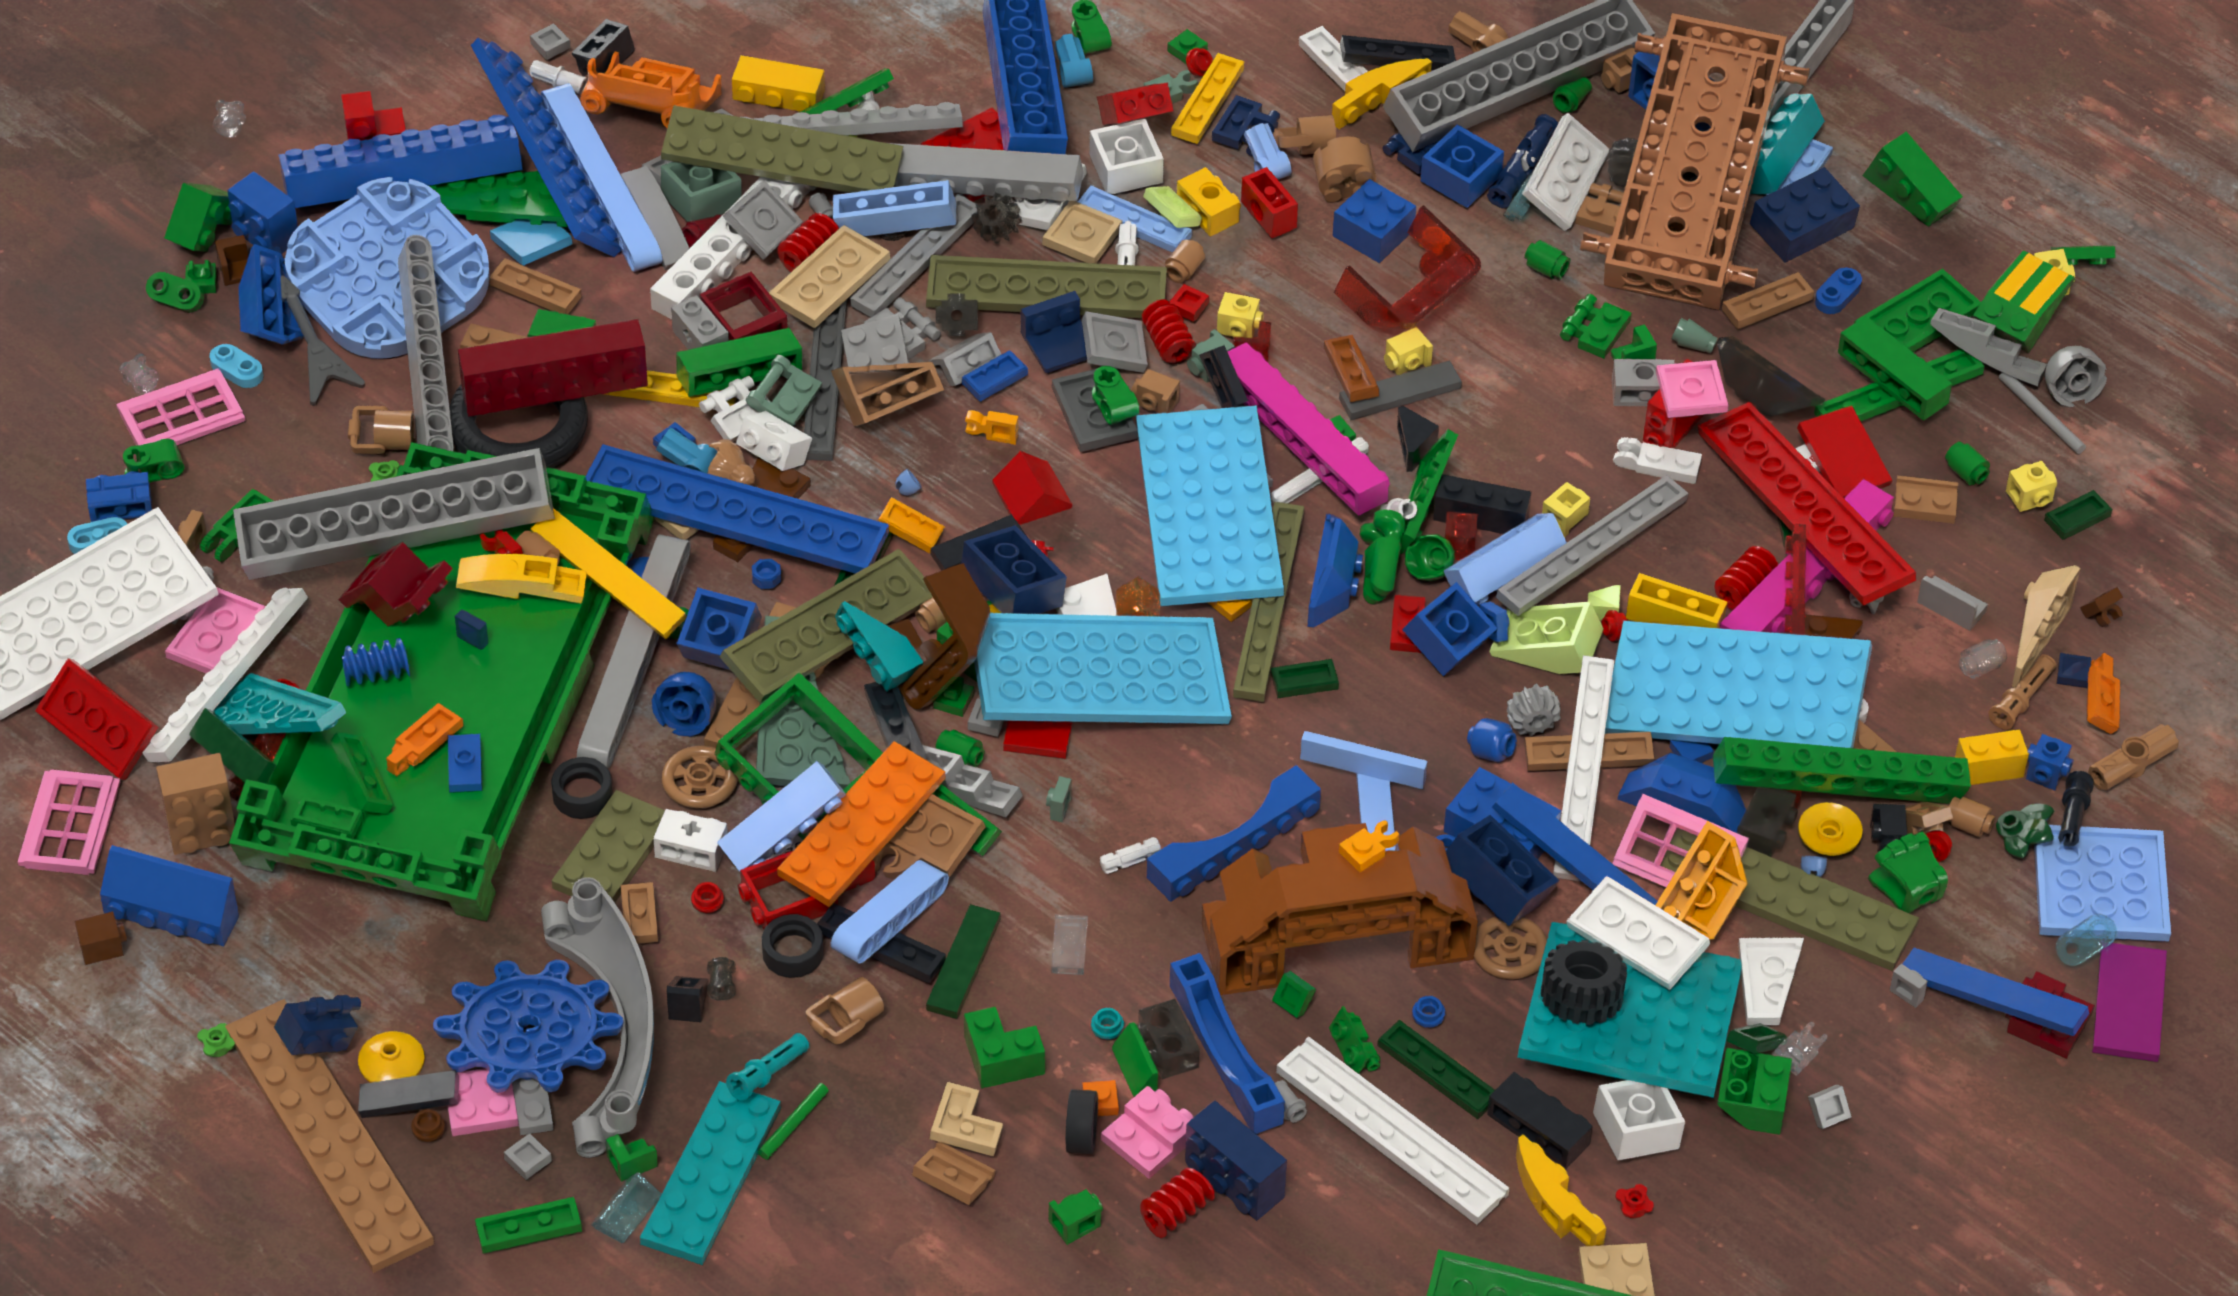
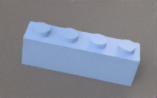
M949 180L833 195V220L839 229L845 225L863 236L956 225V199Z
M1553 513L1536 514L1445 569L1444 573L1450 586L1457 582L1472 600L1479 605L1489 599L1488 594L1493 591L1497 592L1499 588L1567 542Z
M816 761L717 843L740 872L741 869L766 861L775 852L778 855L787 850L792 845L791 839L800 832L805 834L814 828L818 823L816 819L824 812L830 814L843 803L841 798L846 793L825 766Z

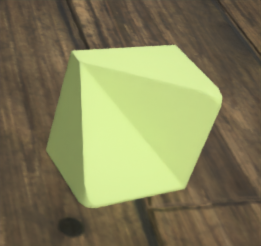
M1620 585L1588 593L1587 602L1592 603L1600 621H1602L1609 610H1616L1619 613Z

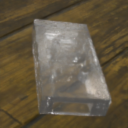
M1055 914L1051 973L1084 975L1088 916Z

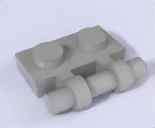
M898 298L894 302V307L899 312L893 314L888 308H885L864 321L865 324L899 314L909 359L925 350V341L923 340L925 337L928 336L935 341L941 335V331L935 327L934 321L929 317H923L912 302H906L903 298ZM911 321L916 327L911 329L906 323Z

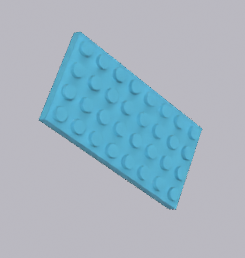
M1257 406L1136 415L1160 606L1284 596Z
M990 613V619L977 658L974 661L983 720L1229 724L1232 717L1213 618Z
M1624 621L1613 669L1605 734L1651 732V737L1655 739L1720 744L1724 737L1853 748L1871 656V640Z

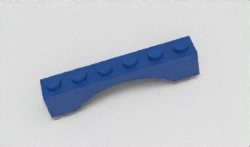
M1297 765L1272 780L1269 793L1262 806L1248 821L1225 835L1209 840L1190 843L1172 842L1147 858L1146 878L1170 902L1179 896L1189 894L1195 886L1205 880L1213 879L1219 871L1235 862L1252 848H1262L1270 839L1280 833H1286L1303 818L1313 816L1320 808L1321 788Z
M1201 953L1170 963V988L1249 1129L1258 1134L1282 1125L1285 1101L1271 1076L1266 1074L1255 1063L1242 1044L1227 1014L1215 978Z

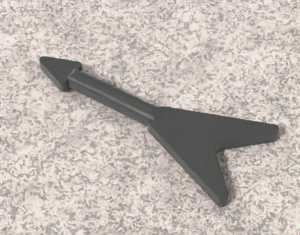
M281 276V300L283 302L287 301L308 344L310 404L312 406L316 405L326 381L330 378L364 388L365 381L323 341L318 339L298 298L300 290L285 276Z

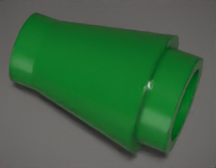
M1581 77L1576 81L1556 88L1553 95L1555 107L1561 112L1575 111L1586 95L1591 92V82L1587 78Z

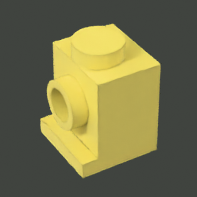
M1414 327L1386 340L1384 361L1390 370H1394L1397 375L1415 370L1422 364L1425 367H1429L1432 363L1433 345L1417 327Z
M1566 482L1543 502L1542 514H1554L1565 538L1569 534V530L1589 513L1590 497L1581 489H1577Z

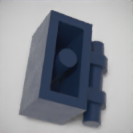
M337 995L334 999L325 1000L323 997H312L309 1001L287 1003L274 1028L291 1055L347 1050L358 1029V1025L350 1012L359 1010L361 1001L358 997Z

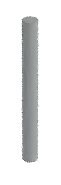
M2003 372L1999 375V379L2077 454H2081L2085 450L2086 445L2016 378Z

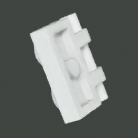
M750 376L741 380L738 378L729 383V387L720 392L717 390L707 395V399L699 403L703 413L712 409L717 410L718 413L712 417L711 422L723 439H728L732 442L736 441L744 417L760 413L746 402V397L750 393L748 389L754 387V381ZM734 397L740 400L732 406H729L727 403L728 400Z

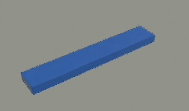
M1513 782L1492 806L1496 812L1592 890L1608 876L1650 903L1656 905L1658 902Z
M1913 948L1903 962L1904 966L1910 970L1917 971L1928 981L1927 987L2071 1036L2077 1033L2089 1015V1008L2086 1005L1917 948Z

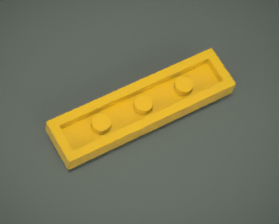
M1220 53L1216 55L1173 124L1171 136L1195 144L1200 142L1243 72L1244 61Z

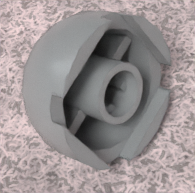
M2076 345L2067 346L2058 350L2046 365L2045 381L2047 388L2061 405L2074 407L2075 405L2072 402L2083 399L2086 404L2097 397L2104 388L2107 380L2105 376L2106 366L2089 348Z

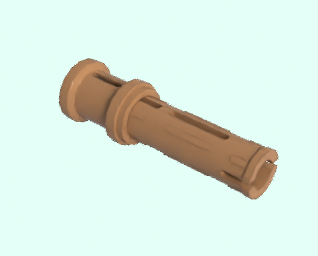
M2042 654L2015 688L2008 689L2003 693L2002 701L1998 705L1992 706L1989 710V718L1994 725L2003 730L2011 729L2014 726L2015 718L2028 709L2029 699L2040 688L2051 672L2056 669L2057 664L2052 657Z

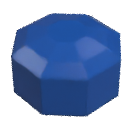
M759 559L752 565V583L760 589H773L781 582L780 564L773 559Z

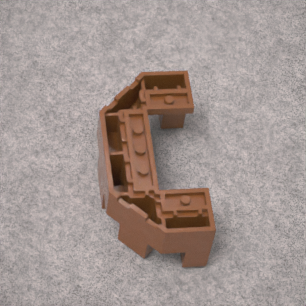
M1366 823L1345 824L1339 827L1315 828L1310 831H1303L1300 849L1303 864H1289L1277 867L1273 871L1268 855L1252 848L1220 872L1226 901L1216 900L1211 903L1202 904L1201 923L1220 995L1277 988L1284 974L1285 948L1410 931L1408 947L1410 969L1474 960L1478 920L1467 880L1451 872L1443 841L1414 826L1399 836L1395 851H1385V857L1362 872H1358L1339 853V844L1363 828L1368 831Z

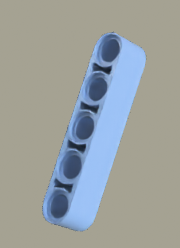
M922 860L916 861L837 928L831 940V948L857 963H863L944 893L949 881L948 874Z

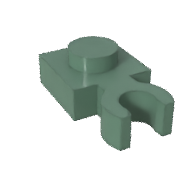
M1184 70L1176 78L1166 74L1145 82L1144 86L1168 82L1173 104L1183 99V93H1193L1198 86V81L1188 82L1190 81L1191 72Z

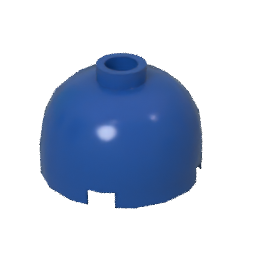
M678 672L670 675L657 687L651 701L652 710L657 721L662 726L666 724L670 728L676 729L672 733L679 736L690 737L700 734L712 721L717 708L716 694L712 685L703 676L694 672Z

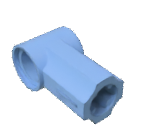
M1268 123L1258 124L1245 131L1244 137L1255 160V172L1267 167L1278 180L1291 175L1292 170L1289 158L1285 152L1279 150Z

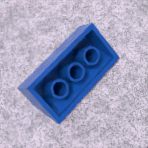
M114 845L111 846L100 891L104 913L113 911L115 919L133 921L144 927H154L168 931L176 936L183 935L198 939L205 944L213 943L224 947L239 918L233 878Z

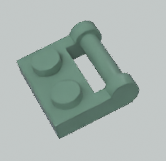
M777 355L771 363L772 368L757 389L749 393L746 397V402L758 412L767 411L794 427L821 389L822 382L791 365L786 357ZM782 375L788 380L771 403L765 399V396Z

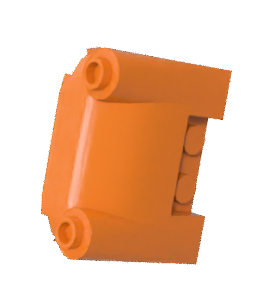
M615 51L605 74H597L595 58L589 60L588 81L582 91L580 101L583 108L591 114H601L611 104L662 114V123L668 128L674 105L705 111L721 96V75L717 74L715 76L712 87L700 85V75L695 74V69L643 57L631 67L619 64V52Z

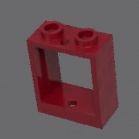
M752 271L700 294L701 301L728 331L729 341L788 328L787 315ZM750 299L764 317L733 330L719 312Z

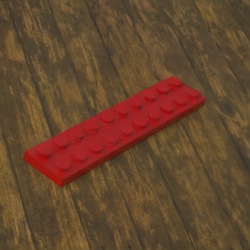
M1750 402L1698 425L1699 435L1863 606L1916 581V571Z

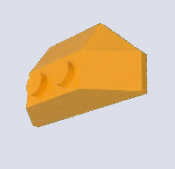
M1707 821L1655 906L1705 935L1709 940H1713L1748 885L1736 838Z

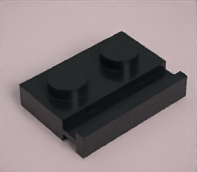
M1225 345L1199 355L1221 408H1231L1248 401Z

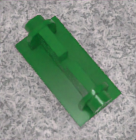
M1342 1006L1330 1024L1329 1030L1343 1056L1344 1062L1358 1074L1365 1068L1368 1071L1377 1070L1380 1067L1379 1062L1381 1058L1377 1054L1372 1042H1362L1367 1041L1369 1036L1360 1016L1355 1015L1353 1012L1348 1013L1345 1006Z

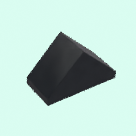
M1405 406L1398 407L1397 430L1406 472H1412L1438 441L1439 426Z
M675 976L667 985L666 991L669 1020L701 1023L708 979Z

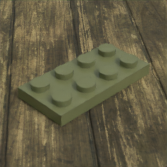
M615 790L552 879V889L573 896L572 889L575 882L581 878L591 877L600 882L601 886L615 903L621 895V885H627L654 848L653 838L665 810Z

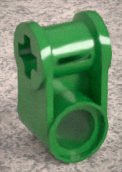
M1080 0L1074 3L1072 6L1074 21L1071 24V29L1074 36L1079 38L1084 55L1111 48L1110 32L1107 25L1103 22L1097 6L1089 0Z
M1111 366L1097 368L1093 376L1095 386L1092 389V399L1101 410L1105 421L1111 425L1139 415L1137 398L1129 389L1119 371Z
M167 438L143 445H134L128 447L123 453V462L127 466L124 473L138 472V469H140L141 473L148 472L149 483L176 478L183 473L185 468L178 446L173 439ZM134 454H136L137 462L134 460Z

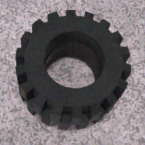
M1572 940L1568 941L1567 944L1561 943L1556 946V949H1552L1548 953V957L1545 960L1541 986L1542 1002L1545 1006L1549 1007V1011L1552 1014H1558L1559 1018L1565 1021L1568 1019L1572 1023L1579 1024V1022H1583L1586 1025L1594 1024L1596 1021L1599 1023L1605 1022L1607 1018H1613L1622 1007L1627 978L1626 963L1622 962L1623 958L1620 954H1614L1612 948L1603 947L1598 942L1590 943L1589 940L1576 942Z

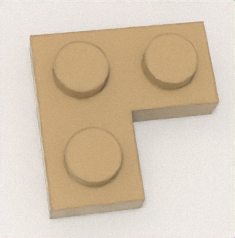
M947 1082L929 1139L994 1157L1002 1133L1003 1123L973 1115L979 1090Z

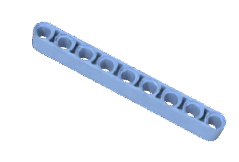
M567 83L541 91L542 103L545 109L553 116V124L564 136L563 142L573 153L576 166L584 173V180L587 186L595 193V201L606 213L607 217L605 219L608 225L617 233L616 239L631 270L636 272L661 264L662 254L659 245L571 84Z

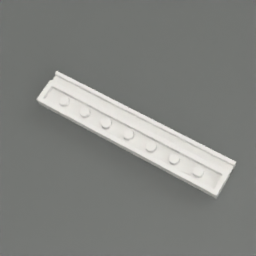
M1309 1036L1305 1039L1303 1045H1298L1277 1064L1276 1073L1476 1225L1499 1205V1201L1502 1198H1506L1509 1195L1508 1186Z

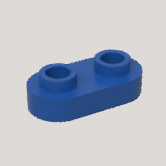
M1847 267L1836 270L1816 292L1815 305L1817 309L1825 314L1841 312L1859 293L1862 283L1861 274L1855 269Z

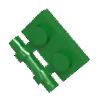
M1587 294L1584 299L1579 300L1576 304L1574 314L1567 317L1564 321L1560 337L1566 341H1569L1572 336L1579 338V349L1605 359L1630 323L1632 313L1607 302L1600 309L1595 308L1594 305L1597 302V298L1593 294ZM1584 319L1591 321L1589 326L1582 324Z

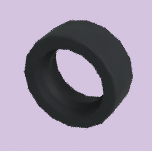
M571 758L557 767L551 779L555 806L561 813L572 818L584 819L598 815L613 795L610 771L603 763L594 758ZM580 778L593 779L601 785V788L595 794L582 798L570 796L563 791L567 783Z
M789 914L773 919L765 927L761 936L763 961L768 969L780 976L794 978L807 975L820 965L824 955L822 931L816 922L806 916ZM797 935L809 940L812 943V948L802 955L789 957L776 952L773 944L783 937Z
M1071 1089L1069 1093L1065 1136L1066 1152L1093 1154L1098 1118L1097 1091Z

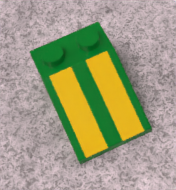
M2023 250L1989 289L1973 316L1977 320L1996 325L1995 336L2022 345L2021 349L2029 353L2072 285L2075 277Z

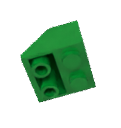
M1726 1048L1717 1105L1748 1130L1780 1135L1792 1059Z

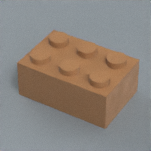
M216 753L156 766L167 828L174 855L191 853L199 849L223 846L229 843L235 823L221 754Z

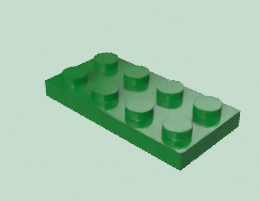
M1942 268L1856 319L1854 323L1867 316L1914 352L1943 335L1930 324L1931 319L1939 308L1971 318L1981 304V301Z

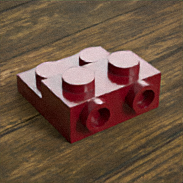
M2036 971L2032 979L2025 977L2022 984L2086 1005L2089 1008V1015L2077 1033L2071 1036L2006 1014L2005 1018L2010 1019L2007 1033L2067 1059L2089 1021L2095 1005L2066 993L2065 983Z

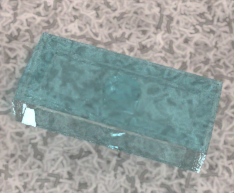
M637 1172L625 1181L591 1225L596 1230L623 1243L662 1194Z

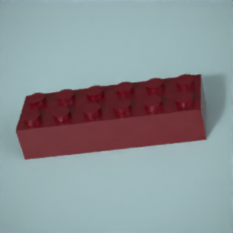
M638 319L457 349L461 387L468 417L648 386L645 343Z

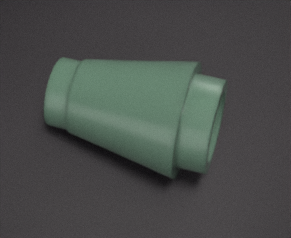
M1681 318L1671 340L1678 342V346L1711 354L1718 338L1690 318L1688 321Z

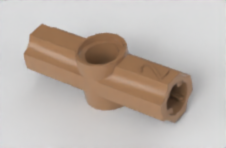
M1461 11L1453 17L1448 29L1450 34L1470 45L1473 53L1508 39L1507 33L1499 25L1491 24L1486 26Z
M2161 724L2140 737L2126 738L2120 749L2089 767L2088 774L2094 779V785L2099 790H2108L2128 777L2137 778L2142 776L2148 765L2178 748L2179 741L2175 731L2169 725L2164 726Z

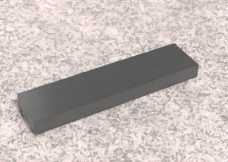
M1449 360L1377 381L1376 383L1379 387L1378 397L1350 402L1345 391L1339 393V400L1350 420H1354L1460 389L1462 381Z

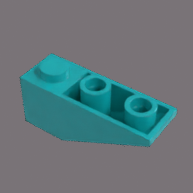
M846 601L841 603L835 615L839 629L843 633H847L853 642L856 654L860 658L865 659L871 668L872 677L878 684H882L886 692L906 682L923 665V660L906 636Z

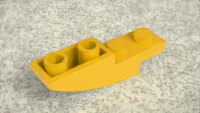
M1426 58L1396 62L1368 71L1347 82L1345 85V96L1335 101L1332 105L1335 127L1340 130L1347 124L1355 122L1358 117L1370 109H1375L1380 103L1384 105L1391 88L1431 72L1432 61Z
M524 554L472 556L460 559L456 588L518 599L520 592L581 604L584 596L587 571L557 566V558Z
M1521 1135L1518 1138L1516 1152L1518 1171L1527 1195L1539 1215L1560 1238L1572 1232L1586 1246L1604 1245L1606 1234L1604 1222L1598 1215L1589 1212L1574 1193L1568 1192L1569 1176L1566 1170L1560 1164H1555L1548 1158L1539 1144L1531 1142L1525 1135Z

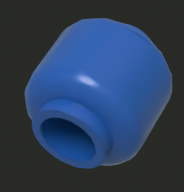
M1484 718L1470 728L1467 742L1475 757L1499 763L1513 754L1517 738L1509 724Z

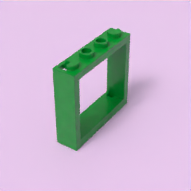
M800 672L724 735L717 743L714 755L718 763L724 769H730L738 777L744 789L749 792L753 791L761 799L762 805L779 791L735 749L792 700L865 769L862 774L843 789L845 793L883 754ZM824 812L816 821L819 823L827 813ZM813 828L805 834L800 832L797 835L804 840Z

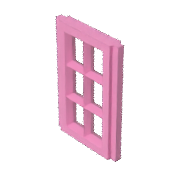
M219 368L116 404L119 414L136 445L152 443L167 438L173 439L179 445L246 421L241 407ZM216 387L220 394L198 403L193 394ZM187 397L191 404L169 413L166 412L163 406ZM222 402L225 403L228 409L207 418L204 417L201 411ZM156 407L161 416L141 423H137L134 417L136 414ZM195 412L199 419L175 428L171 421ZM165 423L169 429L167 432L147 439L142 430Z
M60 770L45 771L19 855L18 866H25L27 869L64 873L94 874L120 787V779L98 774ZM59 785L77 786L71 805L54 803ZM83 787L100 789L95 807L78 805ZM52 810L69 812L64 831L46 829ZM75 813L92 814L87 834L70 832ZM44 837L61 839L56 857L38 856ZM68 839L85 841L80 860L62 858Z
M1642 794L1612 864L1667 887L1675 872L1660 866L1666 851L1670 850L1684 857L1688 853V851L1670 844L1676 828L1698 836L1707 820ZM1646 815L1670 824L1664 840L1640 831ZM1714 824L1736 838L1742 858L1749 838ZM1637 837L1660 846L1654 863L1630 853Z

